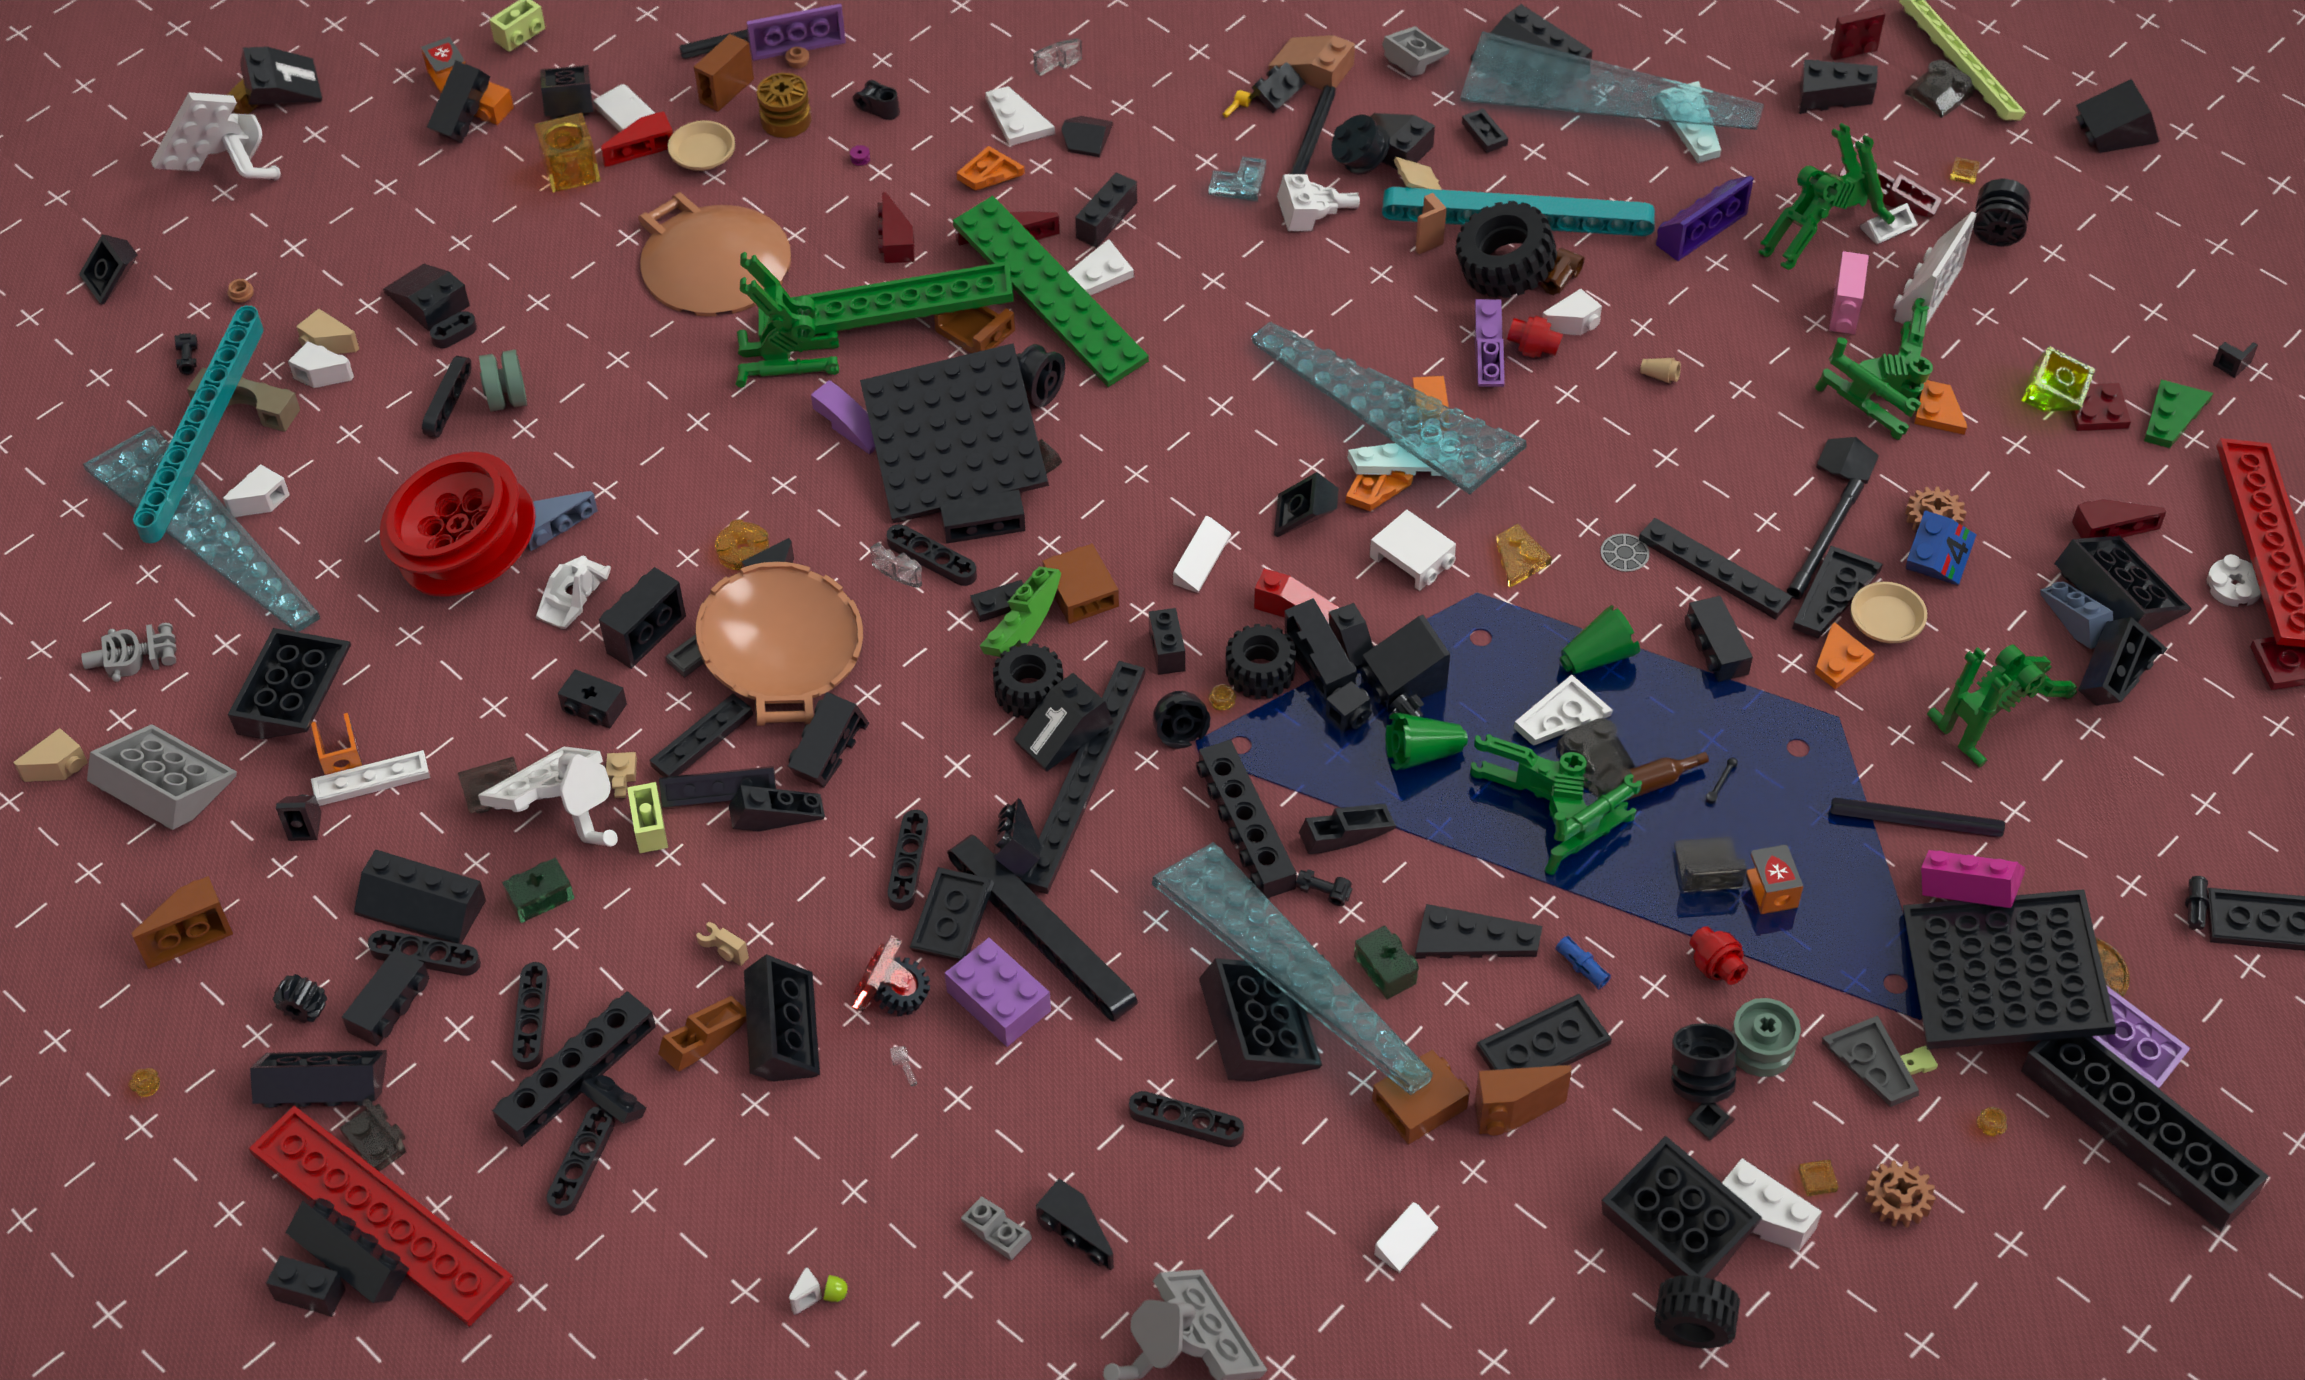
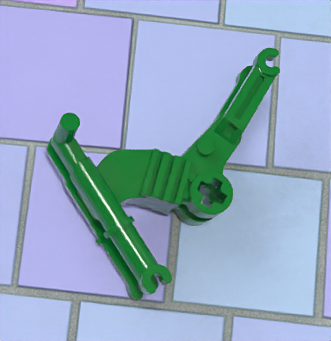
M1843 123L1839 124L1840 131L1832 129V136L1838 140L1842 155L1841 161L1845 166L1846 175L1837 176L1820 171L1810 165L1805 166L1797 177V183L1802 188L1800 196L1791 207L1784 209L1764 240L1760 242L1765 248L1760 249L1758 253L1764 257H1769L1792 223L1802 227L1782 255L1787 261L1782 262L1780 265L1787 270L1792 269L1796 265L1798 257L1817 232L1818 222L1829 215V210L1833 206L1847 209V207L1859 204L1863 207L1867 200H1870L1873 213L1879 215L1887 224H1892L1895 220V216L1884 207L1883 192L1877 173V163L1874 161L1872 153L1873 139L1864 135L1862 138L1863 143L1855 142V148L1860 159V163H1858L1857 152L1854 150L1850 135V128Z
M743 252L740 255V265L750 272L764 287V290L755 280H752L751 284H746V278L743 277L740 279V291L747 294L770 318L761 334L760 342L749 343L747 331H737L738 354L744 358L762 356L765 360L739 364L736 386L739 388L745 387L748 376L760 375L761 377L787 374L801 375L803 373L826 371L829 374H838L839 364L838 358L835 356L790 361V354L793 351L803 352L804 350L838 348V332L830 331L824 336H815V321L813 319L815 317V301L808 296H798L792 299L781 286L780 281L758 260L756 255H753L751 259H747V253Z
M1923 298L1915 300L1912 306V320L1906 321L1900 330L1902 336L1898 355L1892 356V354H1888L1886 356V354H1882L1880 358L1864 360L1858 364L1844 355L1848 341L1843 337H1839L1829 357L1830 364L1845 373L1852 381L1850 383L1831 370L1824 369L1815 385L1816 390L1820 392L1824 391L1828 385L1837 391V394L1865 412L1868 417H1872L1891 431L1892 437L1900 440L1902 435L1906 434L1909 426L1880 407V404L1871 401L1869 397L1875 392L1878 397L1881 396L1909 417H1912L1914 412L1918 411L1921 402L1917 399L1924 388V383L1933 371L1932 363L1928 359L1920 357L1929 306H1922L1925 301Z
M2014 644L2009 645L1997 656L1995 660L1997 666H1993L1991 668L1992 671H1988L1986 673L1987 676L1981 678L1982 682L1978 681L1976 683L1981 688L1970 694L1968 690L1971 684H1973V680L1986 654L1978 647L1974 650V653L1971 651L1967 652L1964 658L1967 662L1960 677L1956 680L1955 687L1943 710L1945 712L1944 715L1934 707L1928 711L1927 716L1944 734L1952 731L1960 716L1968 725L1958 748L1979 768L1987 762V759L1975 746L1980 740L1989 720L2002 709L2010 712V707L2014 708L2016 706L2015 702L2019 703L2021 701L2020 697L2029 696L2033 698L2037 693H2040L2046 697H2065L2070 699L2078 692L2076 690L2077 686L2071 680L2054 681L2045 674L2052 668L2050 665L2051 661L2046 656H2025Z
M1490 734L1486 735L1485 741H1482L1479 735L1475 736L1474 747L1477 750L1519 762L1518 772L1486 761H1483L1481 768H1478L1477 764L1472 762L1470 773L1473 777L1485 778L1518 790L1526 788L1534 792L1535 796L1550 800V816H1552L1556 829L1554 839L1564 842L1551 850V857L1545 867L1547 874H1555L1561 861L1570 854L1577 853L1599 837L1609 834L1611 829L1622 822H1631L1635 819L1636 809L1631 808V810L1627 811L1628 802H1624L1634 794H1638L1641 790L1642 781L1632 783L1633 774L1626 775L1621 785L1606 795H1601L1597 801L1587 806L1583 800L1584 775L1587 761L1581 754L1568 752L1561 756L1560 761H1550L1537 756L1530 748L1493 737Z

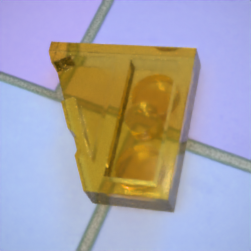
M1519 524L1497 535L1496 544L1499 553H1501L1502 566L1506 570L1507 584L1510 588L1551 564L1552 557Z

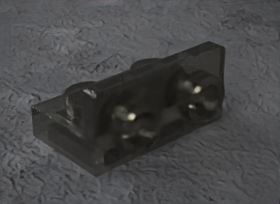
M514 756L458 772L469 813H485L492 809L490 806L481 805L478 794L518 772Z
M366 1098L362 1101L365 1110L339 1128L358 1154L375 1169L381 1171L407 1153L402 1142L406 1137L397 1124L391 1126L387 1122L389 1117L380 1104L374 1106Z

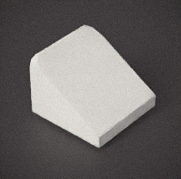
M808 1268L804 1269L789 1296L794 1314L800 1313L822 1298L819 1283Z

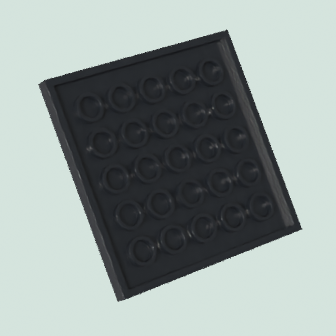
M1014 343L860 380L893 523L939 513V502L1019 490L1021 493L1049 486Z
M2084 889L2016 895L2011 908L1958 900L1903 905V915L1927 1050L2116 1034V1024Z

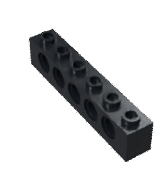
M1231 739L1199 749V761L1196 762L1197 772L1200 778H1205L1207 782L1206 788L1210 799L1216 800L1218 804L1217 812L1222 823L1226 822L1229 827L1228 835L1233 845L1237 844L1240 850L1239 858L1244 868L1248 867L1251 873L1250 881L1254 890H1259L1264 900L1296 889L1297 873Z
M628 991L620 998L614 999L602 1014L591 1019L585 1029L576 1037L570 1038L559 1052L553 1057L547 1058L534 1074L523 1079L516 1090L496 1104L492 1112L497 1126L519 1145L523 1146L582 1093L579 1090L584 1080L603 1075L656 1027L652 1011ZM594 1045H600L596 1048H591ZM555 1084V1086L551 1088H546L549 1085ZM532 1104V1106L529 1108H523L526 1105Z

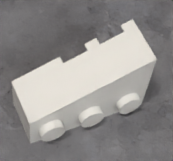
M1744 1159L1738 1162L1722 1182L1762 1216V1220L1752 1231V1233L1761 1235L1760 1239L1799 1251L1817 1228L1822 1211Z

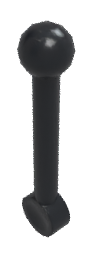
M1731 757L1727 760L1728 766L1713 791L1708 792L1706 795L1707 803L1714 804L1717 802V793L1732 768H1736L1738 765L1736 758Z

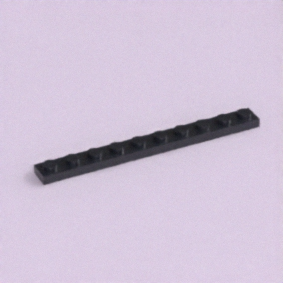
M1118 661L1102 697L1106 702L1113 724L1079 748L1038 839L1041 844L1040 858L1020 879L1029 889L1045 894L1049 893L1145 676L1144 667Z

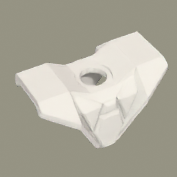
M583 555L565 564H559L548 580L536 618L560 629H566L583 612V605L587 601L586 597H589L601 582L608 579L611 567L590 561ZM570 585H573L572 595L566 593V589Z

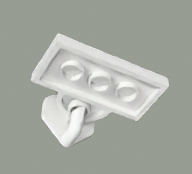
M188 93L151 160L154 169L199 171L208 154H217L227 150L238 173L245 178L278 180L281 176L279 168L275 165L270 168L253 167L250 160L261 142L262 130L255 115L232 113L237 102L234 96Z
M562 747L478 794L481 805L494 807L495 809H509L513 812L527 809L529 804L535 800L561 796L564 808L572 815L577 834L584 843L612 847L618 841L617 834L613 830H606L604 833L594 831L588 810L605 801L611 789L606 768L600 764L603 762L600 751Z

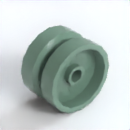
M516 349L502 352L501 369H499L497 359L493 354L479 356L481 383L484 395L487 397L490 412L505 409L504 393H508L510 404L514 408L527 406L525 387Z
M1758 998L1744 1003L1736 1012L1731 1031L1738 1041L1736 1065L1746 1073L1759 1077H1770L1784 1072L1793 1062L1801 1033L1799 1018L1794 1011L1781 1001L1770 998Z

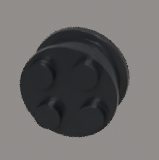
M1364 114L1356 115L1335 129L1331 152L1333 157L1339 163L1344 164L1351 173L1357 175L1366 174L1374 170L1384 160L1389 150L1390 137L1388 132L1383 127L1377 125L1370 116Z
M1033 344L1027 347L1021 354H1017V359L1027 399H1030L1031 403L1037 407H1044L1055 398L1061 388L1065 375V360L1060 353L1054 351L1047 353L1044 347Z

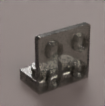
M1731 837L1675 841L1674 849L1684 892L1742 888L1747 868L1745 859L1736 858Z

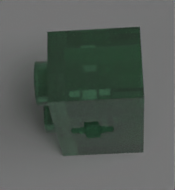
M556 857L549 861L541 862L536 867L521 874H515L502 882L506 897L520 923L575 899L571 883Z
M1385 925L1355 941V959L1386 1000L1417 984L1419 965L1416 959L1405 952L1399 937L1395 933L1392 934Z

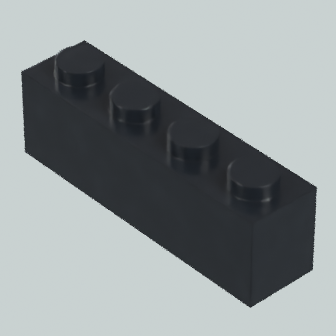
M323 1198L303 1200L285 1233L331 1270L338 1272L342 1279L372 1303L392 1301L409 1270L400 1261L401 1258L396 1253L385 1250L380 1246L376 1237L369 1233H364L356 1227V1222L353 1219L337 1212L334 1209V1204Z

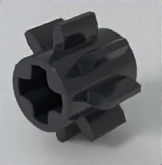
M1405 692L1389 705L1393 710L1390 715L1403 713L1422 717L1423 713L1420 709L1424 703L1416 694L1409 697Z

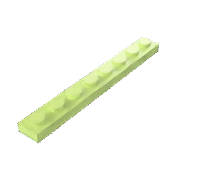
M1898 0L1904 6V11L1918 22V27L1926 31L1930 36V40L1944 51V56L1952 60L1957 66V70L1970 80V85L1979 90L1984 96L1983 99L1997 110V115L2006 121L2021 120L2026 112L1925 0Z

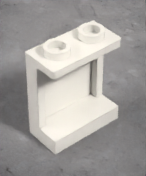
M1405 510L1371 539L1370 557L1376 562H1379L1384 557L1392 561L1415 578V588L1420 591L1426 585H1431L1444 569L1448 570L1452 567L1456 560V543L1410 511Z

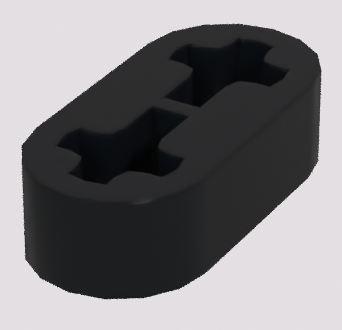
M462 311L434 325L430 330L433 345L437 348H447L469 337L477 330L475 317L471 312Z

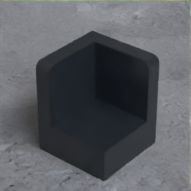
M2224 342L2217 351L2213 366L2235 378L2252 362L2258 344L2253 342L2242 352Z

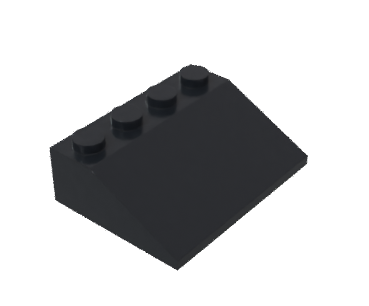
M1520 4L1501 19L1471 55V60L1542 107L1590 72L1592 49Z
M2121 536L2072 539L2054 563L2061 570V575L2071 581L2079 591L2112 610L2113 620L2132 617L2148 632L2178 619L2192 610Z
M273 628L228 713L236 734L257 739H268L308 732L351 647L350 641Z
M1220 958L1213 960L1199 977V981L1228 1080L1258 1081L1319 1069L1322 1066V1062L1292 966Z
M1666 1135L1602 1199V1214L1674 1277L1689 1275L1714 1280L1762 1220L1761 1215Z

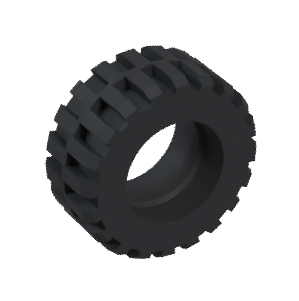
M1508 201L1506 204L1502 202L1494 203L1495 206H1486L1478 214L1475 212L1470 216V221L1463 224L1460 229L1461 232L1458 233L1456 238L1455 250L1464 278L1471 288L1476 289L1477 292L1483 295L1487 293L1489 297L1498 298V296H1502L1503 298H1511V295L1517 294L1519 296L1525 294L1524 291L1528 289L1533 290L1538 286V282H1543L1548 277V272L1552 271L1557 259L1555 240L1546 216L1538 208L1531 207L1530 204L1524 202L1518 204L1516 201ZM1512 243L1522 244L1511 253L1500 256L1491 255L1496 249Z

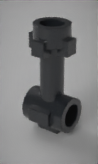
M191 333L175 335L176 351L181 350V359L176 360L177 368H179L180 373L190 375L195 371V367H197L196 358H192V350L198 349L197 335Z
M1309 869L1307 871L1300 870L1296 881V887H1299L1300 891L1307 893L1312 888L1329 894L1328 901L1337 906H1344L1345 901H1349L1352 893V883L1348 879L1336 877L1334 883L1314 877L1315 871Z

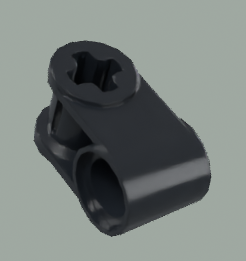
M868 80L865 83V88L853 95L854 104L862 111L869 112L885 120L895 119L900 114L898 93L894 88L887 87L874 80Z

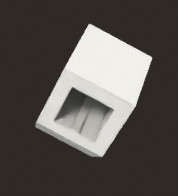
M308 341L288 361L293 378L313 388L351 381L354 378L350 361L345 356L337 355L328 351L323 346H317Z
M260 464L236 487L231 489L223 499L229 515L239 517L272 512L290 494L284 478Z

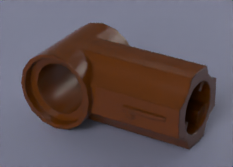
M1559 248L1552 271L1548 272V277L1541 282L1545 292L1553 296L1556 293L1560 294L1569 280L1579 275L1585 258L1564 248Z

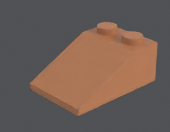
M1334 35L1293 37L1269 64L1268 69L1271 70L1275 65L1280 68L1288 62L1306 84L1321 90L1325 85L1336 88L1354 66L1355 43Z

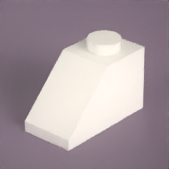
M1579 289L1544 311L1543 318L1548 319L1547 322L1552 323L1550 330L1568 335H1582L1599 325L1602 305L1582 289Z

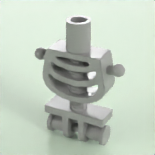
M162 623L158 626L160 634H155L152 624L146 625L148 642L142 644L139 643L137 636L131 630L123 629L116 631L115 629H109L108 635L101 637V650L81 654L85 670L104 666L108 677H112L114 682H118L121 677L134 675L140 670L143 664V654H149L154 670L159 669L158 658H161L164 665H173L176 663V656L174 654L177 651L174 644L176 641L175 635L172 634L173 626L170 623Z

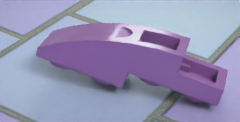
M1475 300V359L1478 387H1504L1501 300Z

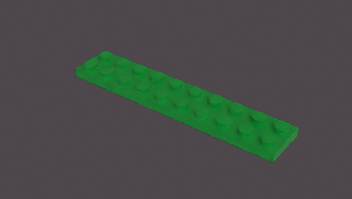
M994 196L989 197L953 219V227L989 264L1009 261L1013 289L1107 387H1110L1149 362V355Z
M1009 261L803 295L815 301V317L813 318L815 321V334L1014 302ZM759 308V338L761 341V334L768 324L770 317Z

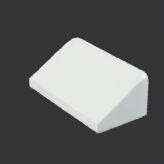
M1907 203L1889 211L1895 216L1892 224H1887L1880 216H1877L1860 225V228L1877 245L1918 226Z
M1413 1202L1378 1240L1375 1245L1374 1255L1400 1273L1435 1234L1438 1227L1421 1207Z

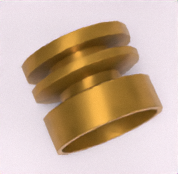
M777 73L764 78L758 84L756 92L760 108V120L765 132L776 138L796 137L807 130L811 123L808 88L806 82L800 76L792 73Z

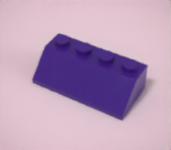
M1746 176L1728 180L1721 186L1715 187L1705 197L1697 199L1687 209L1681 210L1669 221L1663 222L1657 230L1656 246L1676 261H1679L1747 215L1754 178Z

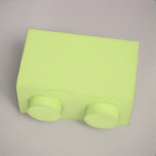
M656 782L627 787L639 853L668 848Z

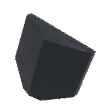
M1086 116L1066 119L1061 131L1068 152L1100 158L1112 129L1113 121Z
M1857 437L1828 439L1816 467L1845 479L1857 478L1864 484H1867L1879 455Z

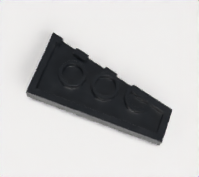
M1830 546L1794 621L1792 629L1819 639L1852 603L1855 594L1861 588L1867 586L1879 574L1883 564Z
M1426 904L1415 959H1425L1426 955H1440V958H1453V955H1470V958H1482L1484 954H1497L1498 957H1537L1543 926Z

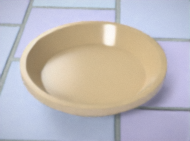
M713 121L688 123L677 129L668 142V151L672 160L684 168L696 171H705L718 167L726 162L735 150L733 133L726 126Z
M1876 582L1861 588L1855 594L1851 603V617L1856 627L1866 636L1884 643H1902L1917 637L1923 631L1927 621V609L1920 596L1910 588L1893 582Z

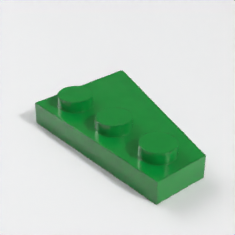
M2161 379L2144 442L2171 448L2184 433L2189 423L2211 401L2213 393Z

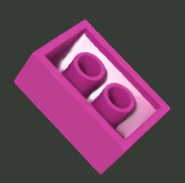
M1928 850L1921 867L1922 895L2011 908L2025 874V868L2018 862L2006 861L2004 859Z

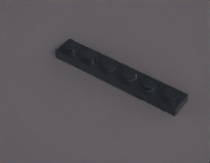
M1654 518L1639 535V541L1775 620L1791 603V595L1657 518Z

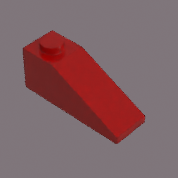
M662 111L640 117L601 145L604 166L608 167L668 150V142L673 131L665 112Z
M1264 568L1255 586L1254 609L1284 618L1285 610L1314 598L1329 624V611L1340 607L1293 577Z

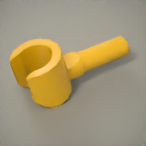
M1238 90L1235 94L1234 102L1223 113V116L1227 118L1239 105L1248 107L1251 103L1249 98L1251 93Z

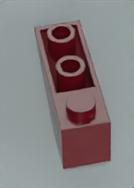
M882 192V203H878V217L882 218V220H878L879 236L883 235V238H878L879 253H884L885 263L915 262L913 226L888 194Z

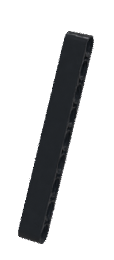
M969 835L948 850V857L959 872L993 880L994 885L988 900L1106 1018L1115 1022L1138 1004L1137 997L1131 988L1013 872L994 858V854L975 835Z

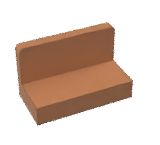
M1433 193L1424 196L1423 214L1418 216L1415 250L1418 254L1436 248L1444 242L1446 207Z

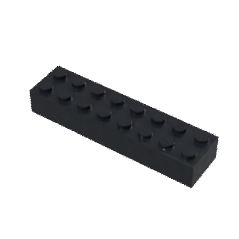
M2092 1036L2041 1040L2028 1052L2021 1072L2220 1232L2260 1194L2269 1175Z

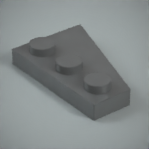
M1878 1016L1822 1037V1043L1890 1107L1919 1096L1917 1085Z

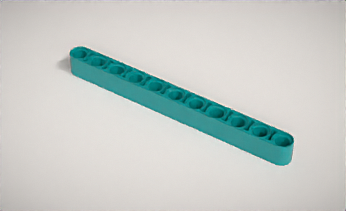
M1390 187L1383 193L1382 215L1392 221L1418 222V216L1423 214L1424 196L1433 193L1446 207L1445 224L1463 225L1465 222L1470 221V216L1475 212L1477 214L1480 213L1481 209L1486 206L1492 207L1495 206L1494 203L1502 202L1506 204L1508 201H1516L1518 204L1524 202L1530 204L1531 207L1538 208L1548 219L1551 231L1648 236L1655 230V208L1653 205L1645 202Z
M242 306L235 312L134 514V525L140 539L145 543L158 542L164 536L263 334L262 322L257 309L253 306Z

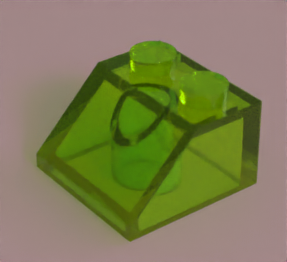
M2048 346L2034 364L2021 401L2044 412L2080 410L2096 369Z

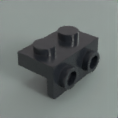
M1288 62L1280 68L1275 65L1266 74L1268 76L1267 80L1264 81L1261 78L1251 87L1254 92L1249 98L1252 101L1258 96L1268 109L1274 113L1301 89L1306 82Z

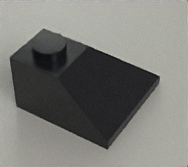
M104 234L99 238L79 273L100 304L107 302L128 273L130 267L134 264L138 255L128 240Z
M1316 472L1279 493L1274 535L1280 537L1332 513L1337 509L1339 488Z

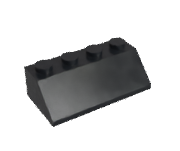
M375 849L361 872L354 913L355 915L429 938L462 944L486 902V898L479 880Z
M766 954L744 970L749 1072L772 1082L817 1077L820 1075L813 972Z
M387 1050L265 1053L250 1068L252 1104H262L265 1108L281 1106V1103H293V1106L306 1107L312 1105V1102H323L324 1106H338L342 1102L353 1101L354 1105L357 1106L370 1105L382 1093Z

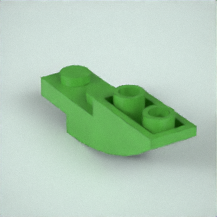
M1038 567V569L1033 571L1029 579L1016 590V593L1008 601L1012 610L1005 615L1000 624L981 643L980 648L984 654L1001 657L1000 654L1003 651L1009 652V648L1014 645L1021 647L1022 643L1028 644L1042 624L1053 602L1061 577L1059 569Z

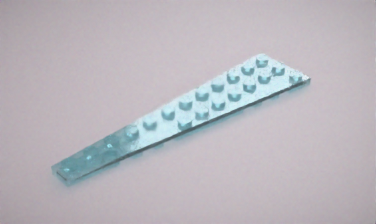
M1482 31L1460 97L1461 101L1752 130H1757L1764 109V104L1484 31Z
M1272 322L1267 323L1251 336L1254 345L1469 495L1527 447L1526 440L1499 427L1494 429L1487 426L1484 420L1477 417L1474 420L1464 415V411L1456 407L1454 409L1442 405L1440 400L1432 396H1427L1423 392L1369 367L1364 369L1356 365V361L1350 358L1345 360L1338 357L1336 352L1328 348L1323 350L1315 346L1313 341L1299 337L1298 334Z
M152 425L83 465L89 474L137 510L169 443ZM194 473L169 523L166 533L295 632H299L320 619L318 611L197 474Z
M1214 842L1153 876L1151 885L1407 1093L1412 1095L1431 1082L1432 1071L1331 966L1330 962L1321 956L1229 859L1223 849Z

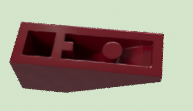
M2101 499L2077 505L2072 523L2081 539L2121 536L2123 538L2160 529L2166 515V510L2163 507Z

